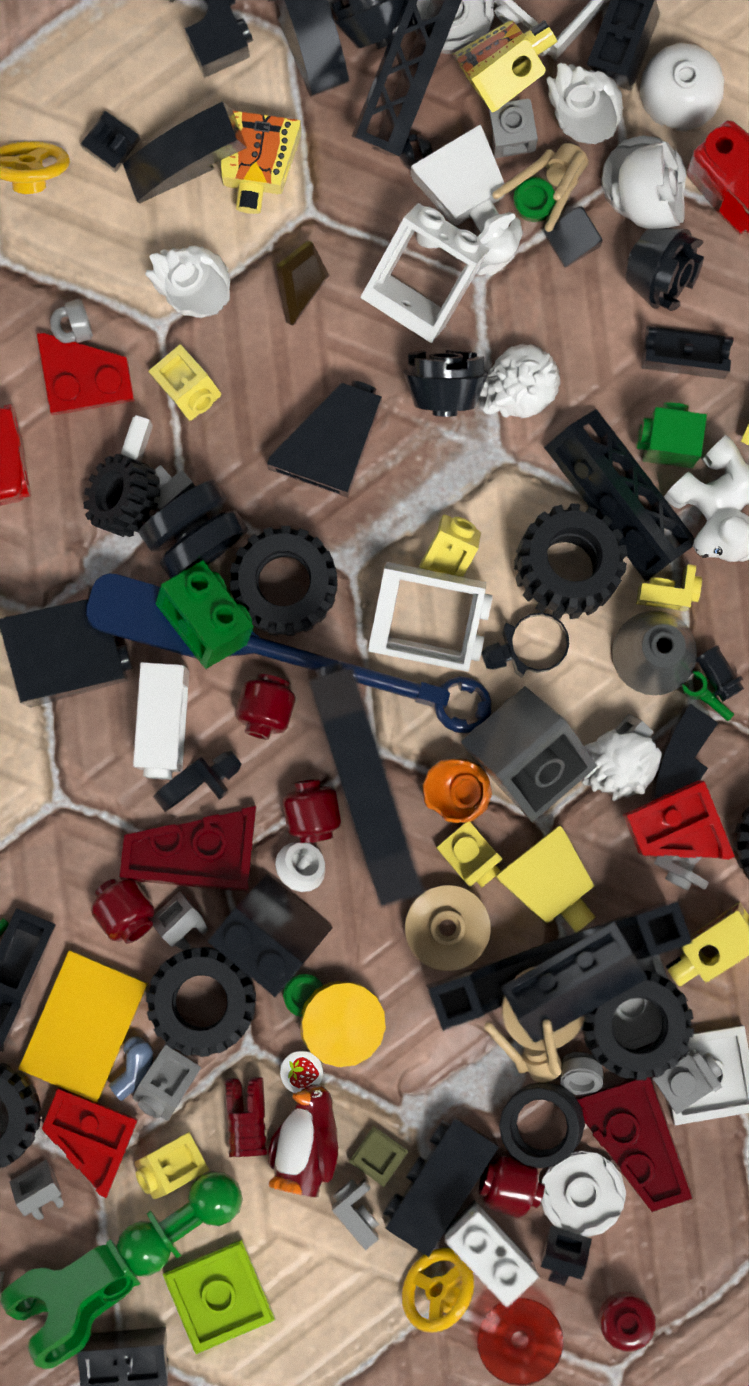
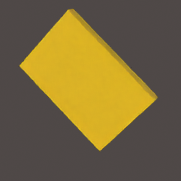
M69 950L18 1070L97 1103L149 983Z

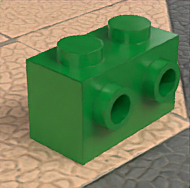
M664 402L663 408L655 407L649 418L644 417L643 423L640 424L636 449L643 450L642 462L692 469L702 455L707 414L688 412V405L675 402Z
M204 561L161 584L156 606L205 670L247 645L254 627L249 612L243 605L236 604L227 592V587L222 577L217 572H212Z

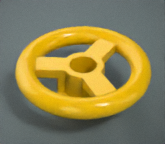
M24 141L0 147V179L12 182V189L20 194H35L46 189V180L59 176L66 171L70 164L69 155L64 149L46 142ZM49 156L57 160L50 166L44 167L42 165V160Z
M436 1248L429 1257L425 1254L422 1255L410 1268L402 1288V1306L409 1322L417 1329L431 1333L443 1331L454 1325L466 1312L473 1296L474 1274L472 1269L452 1248ZM438 1261H450L456 1265L442 1277L436 1276L431 1279L423 1274L430 1265ZM416 1286L425 1290L426 1297L430 1300L429 1319L421 1316L416 1308L414 1300Z

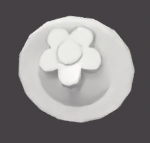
M289 843L282 847L276 857L277 875L292 890L299 892L312 891L319 887L324 880L326 870L324 857L319 849L312 844Z

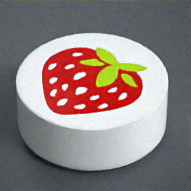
M299 1050L292 1052L281 1065V1080L284 1086L293 1093L300 1092L303 1088L312 1084L320 1085L323 1078L322 1063L309 1051Z

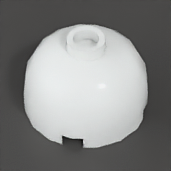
M678 43L665 47L650 59L642 74L640 97L644 110L654 122L661 126L666 125L670 128H677L676 130L688 131L701 127L714 116L723 99L724 76L720 64L714 56L696 44Z
M668 142L648 145L632 152L625 158L620 167L619 182L612 184V194L616 207H624L627 217L642 228H671L680 226V223L684 221L685 203L682 182H676L673 170L679 169L673 149Z

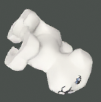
M725 435L702 459L709 468L715 470L724 468L725 474L708 484H704L687 472L673 485L664 498L669 504L678 509L687 504L695 505L705 516L707 522L697 534L693 543V547L702 558L715 557L729 562H744L749 560V516L742 513L741 510L749 504V465L745 463L732 439Z

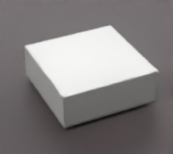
M137 415L132 418L121 452L122 455L140 462L142 461L153 427L149 419Z

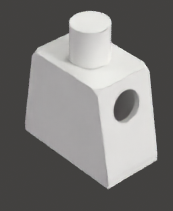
M480 125L411 166V178L452 225H459L471 217L482 233L485 222L499 215L493 204L505 195L499 199H494L492 193L500 188L504 181Z

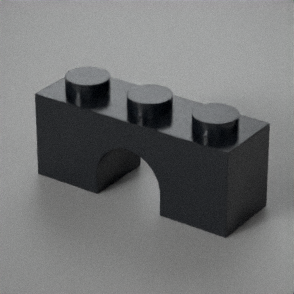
M203 0L208 6L205 17L198 23L185 28L187 41L204 78L250 58L248 43L253 42V38L244 18L236 20L230 6L236 4L235 0Z

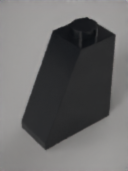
M353 380L351 386L341 383L269 457L268 469L348 498L382 404V397L375 394L377 389L369 384Z

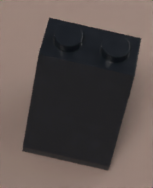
M89 599L0 619V631L21 704L32 708L128 681L126 671L133 669L127 646L126 644L119 646L115 635L99 631L90 625L86 617Z
M267 873L235 907L207 942L272 996L276 997L333 927Z

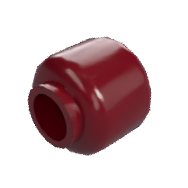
M260 673L256 679H250L244 683L235 710V716L240 723L246 726L244 731L246 734L255 738L269 740L270 734H279L287 730L296 702V696L289 689L290 683L276 676Z
M320 779L295 782V791L287 793L283 798L288 833L291 836L299 837L300 843H314L333 838L332 832L341 826L336 790L333 787L321 786Z
M110 879L97 888L95 891L97 898L91 906V914L111 941H124L126 944L133 943L152 928L153 922L151 920L155 912L154 906L135 881L127 879L117 882L116 879Z
M502 1155L493 1163L489 1162L480 1178L478 1194L483 1196L484 1204L488 1209L515 1218H521L529 1212L531 1207H539L544 1195L545 1183L539 1182V1172L536 1167L524 1165L516 1158Z
M631 1291L618 1292L609 1296L600 1308L598 1314L599 1327L605 1340L613 1348L623 1352L637 1351L645 1347L652 1340L656 1330V1317L650 1304L641 1295Z

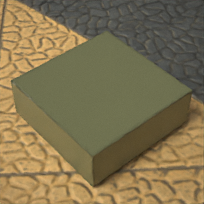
M373 1126L349 1162L384 1187L409 1150Z

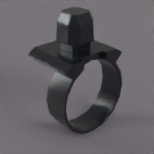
M542 612L532 613L520 619L515 627L505 623L502 635L506 644L500 645L499 642L492 644L481 652V656L486 669L489 670L507 667L506 662L512 661L515 673L521 678L526 670L536 673L547 672L557 667L566 657L570 644L568 631L559 619L552 617V615ZM543 616L550 618L560 625L565 634L566 648L564 656L557 664L550 668L535 669L528 667L518 659L514 652L512 641L514 632L521 622L530 617Z
M232 751L224 752L213 759L214 765L211 767L201 756L154 794L153 798L166 812L205 782L220 800L228 794V789L222 783V780L226 778L229 781L239 772L242 763Z

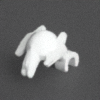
M514 213L500 214L485 222L484 230L478 238L490 250L476 272L477 275L485 274L492 276L514 258L523 234L521 221ZM417 233V242L422 247H439Z

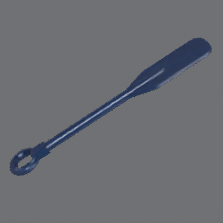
M111 573L102 575L95 581L86 608L87 620L93 628L197 659L156 606L160 586ZM251 632L245 647L228 656L258 654L313 671L342 663L344 670L353 667L358 684L414 699L416 703L434 707L438 720L445 728L455 733H471L477 725L482 724L491 715L492 700L488 690L481 682L471 677L458 676L451 678L440 687L424 682L419 684L260 638L254 632ZM458 686L460 691L472 694L475 690L482 700V702L477 703V710L475 712V717L478 721L467 724L466 719L454 716L451 720L447 716L444 708H446L449 701V688Z

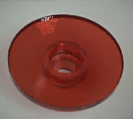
M518 1297L508 1307L502 1302L495 1305L484 1316L477 1334L478 1352L485 1368L500 1381L511 1385H530L546 1378L558 1365L563 1352V1332L558 1319L544 1304L529 1298ZM518 1331L526 1333L528 1336L526 1344L515 1346L511 1342L514 1333Z

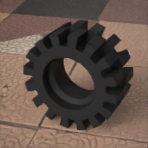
M115 454V457L108 456L105 458L106 465L99 463L96 467L98 471L97 476L91 474L88 480L93 484L91 488H85L84 495L89 496V500L83 502L84 509L89 510L85 515L95 527L122 537L134 536V531L138 532L143 526L142 522L146 523L151 518L149 515L150 510L156 511L158 503L153 501L154 497H160L161 489L155 487L160 483L158 476H155L156 471L149 465L125 455Z

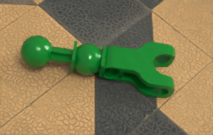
M208 1172L200 1176L191 1185L188 1196L189 1202L161 1222L152 1211H149L146 1214L151 1222L139 1221L129 1225L120 1234L117 1246L109 1239L106 1244L92 1249L62 1270L54 1271L48 1268L31 1269L11 1283L2 1292L0 1298L1 1305L7 1315L16 1320L24 1321L42 1312H48L45 1325L31 1337L28 1344L29 1354L35 1366L51 1369L80 1352L90 1337L91 1325L95 1318L128 1295L133 1287L140 1285L141 1282L137 1276L148 1277L159 1272L168 1263L171 1252L177 1259L182 1256L174 1244L176 1241L202 1223L210 1226H222L231 1222L239 1214L243 1202L239 1183L232 1176L224 1172Z

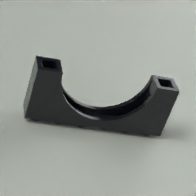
M666 900L426 985L442 1031L484 1017L487 1013L502 1007L504 993L500 987L514 980L525 970L542 964L613 922L616 923L636 960L654 957L691 944L692 940L678 901Z

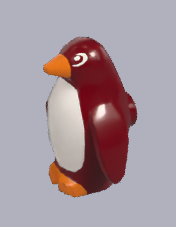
M312 1084L292 1095V1098L296 1101V1106L271 1138L268 1149V1163L272 1169H275V1174L269 1181V1187L293 1194L319 1197L322 1181L328 1183L333 1178L339 1147L331 1094L326 1088L318 1084Z

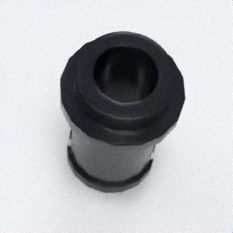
M718 645L696 658V662L699 663L715 689V692L712 693L714 697L719 696L722 702L744 690L741 684L742 676L737 677Z

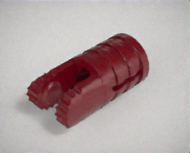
M252 1077L248 1082V1112H244L241 1081L237 1078H228L225 1082L226 1111L229 1124L227 1126L229 1132L228 1145H230V1150H228L229 1157L267 1155V1148L265 1146L266 1124L264 1123V1081L262 1077Z

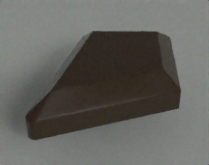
M308 240L276 265L285 321L292 326L296 324L329 277V273L313 242Z

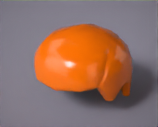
M464 758L439 761L428 770L422 784L424 802L427 808L434 810L445 821L452 823H467L476 820L486 812L492 797V788L488 774L478 764Z

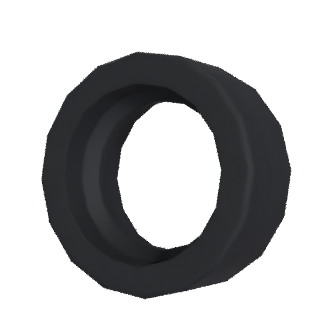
M538 1082L528 1084L510 1098L502 1110L499 1128L502 1142L511 1156L524 1165L545 1168L556 1166L572 1154L582 1139L585 1121L582 1107L571 1092L558 1084ZM541 1099L553 1102L560 1107L567 1122L566 1135L562 1142L554 1148L545 1150L533 1148L524 1142L519 1134L517 1125L518 1116L522 1108L531 1101Z

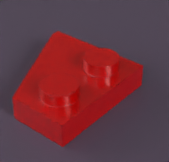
M703 780L693 782L623 814L638 854L643 856L706 857L725 860L735 857L706 783Z
M59 1087L41 1129L55 1145L61 1148L77 1170L79 1169L96 1188L95 1191L100 1196L107 1198L139 1119Z

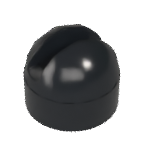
M419 134L408 136L399 157L401 163L410 170L413 164L420 161H415L411 142H418L422 158L433 153L430 141Z

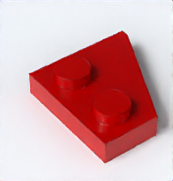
M37 334L49 409L52 416L135 401L127 357L76 342L62 343L55 336L49 334Z

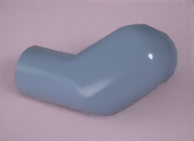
M139 1036L131 1037L125 1042L123 1051L127 1054L126 1071L109 1084L110 1089L120 1101H123L137 1089L153 1064L151 1046L145 1043L144 1039Z

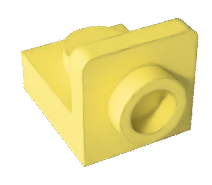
M181 344L148 370L154 380L175 402L189 421L207 411L213 402L221 396V392L208 374Z
M444 514L439 522L438 531L419 568L463 577L479 549L481 532L476 529L473 523L465 518H452Z
M687 564L684 568L681 588H674L675 581L664 578H650L649 584L642 583L638 587L636 604L687 611L691 607V601L698 602L700 598L702 577L695 576L696 565Z
M471 822L464 823L436 847L469 887L477 882L482 888L501 872L496 864L502 860V857L495 852Z
M189 1132L134 1161L137 1168L136 1179L145 1193H150L154 1200L171 1193L209 1171Z

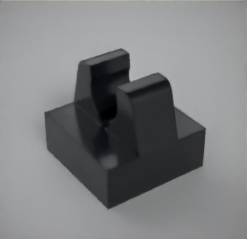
M105 111L80 145L86 152L114 172H117L139 142L140 136Z
M550 1226L540 1266L551 1270L548 1281L565 1286L569 1276L582 1280L587 1269L592 1239Z

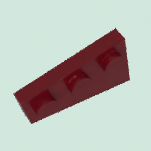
M251 806L242 808L241 811L223 815H211L192 822L178 825L171 824L124 835L120 880L128 879L138 882L248 892L257 807Z
M648 1077L646 1080L633 1079L597 1091L594 1094L576 1098L582 1107L584 1121L592 1131V1135L609 1153L620 1168L621 1173L651 1212L693 1199V1193L652 1077Z

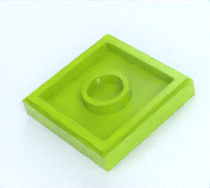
M243 1239L165 1271L162 1274L195 1354L273 1322L276 1319Z

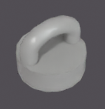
M76 299L67 302L65 306L53 312L50 319V327L53 335L60 342L71 343L77 341V343L92 339V329L82 300ZM66 316L69 317L73 330L68 333L64 332L61 328V319Z
M584 1052L566 1054L562 1059L561 1085L574 1095L586 1096L594 1094L603 1086V1067L591 1054Z

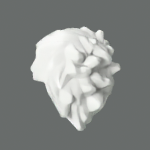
M559 63L557 65V77L554 79L549 76L546 79L549 87L548 96L551 104L556 108L555 116L559 127L566 135L586 144L597 145V143L613 137L621 121L623 110L622 92L618 89L615 82L601 71H588L581 66L576 67L573 64L567 66L566 63Z
M189 246L182 249L172 248L171 250L163 249L160 251L161 254L154 253L150 255L154 270H147L145 275L151 280L154 288L160 294L166 296L167 302L178 313L198 318L218 314L230 300L228 267L225 266L219 255L198 246Z
M519 344L509 347L488 371V376L480 395L486 397L483 412L492 415L500 411L502 416L506 418L510 415L529 418L540 413L555 399L559 392L558 387L561 384L559 368L556 362L553 361V357L533 344Z
M613 729L601 735L596 742L584 746L597 764V767L583 778L581 783L591 786L594 792L601 790V792L613 795V801L623 796L629 798L637 793L642 795L660 769L662 753L659 748H656L652 738L643 737L636 733L619 734Z

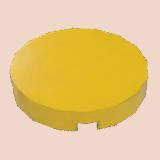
M335 981L323 985L311 994L304 1003L301 1012L300 1033L307 1049L323 1063L336 1067L355 1066L370 1058L381 1045L386 1029L385 1013L378 998L364 986L354 982Z

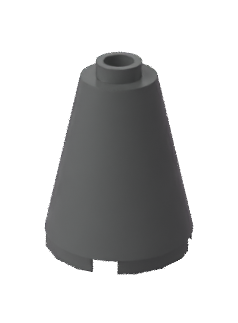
M647 611L630 618L618 631L612 646L613 664L619 678L635 691L645 695H664L680 688L689 679L696 665L697 646L692 632L679 618L662 611ZM656 642L664 645L667 654L660 653L657 650Z

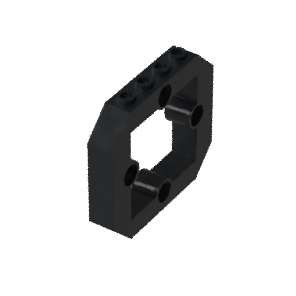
M337 663L316 670L318 678L309 682L379 906L383 907L424 894L353 667L344 670L342 663Z

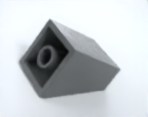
M526 686L514 696L508 698L497 711L482 724L477 725L461 741L475 762L484 769L488 776L532 823L597 767V764L566 720Z

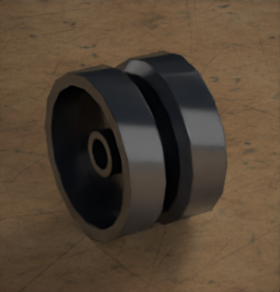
M214 479L208 480L176 498L152 516L138 531L151 551H161L171 547L163 555L160 562L170 579L201 561H204L206 565L211 564L249 531L236 510L216 515L224 507L227 498Z

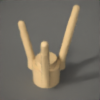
M569 143L561 145L557 152L547 149L540 159L492 193V197L499 199L546 167L548 180L557 187L553 198L557 201L545 225V230L551 232L570 193L578 184L579 176L587 167L588 158L581 148Z
M550 1020L543 1021V1033L547 1051H537L525 1047L523 1055L517 1052L492 1023L486 1022L484 1024L485 1030L513 1060L519 1073L529 1072L530 1077L539 1083L552 1081L562 1073V1062L556 1050Z

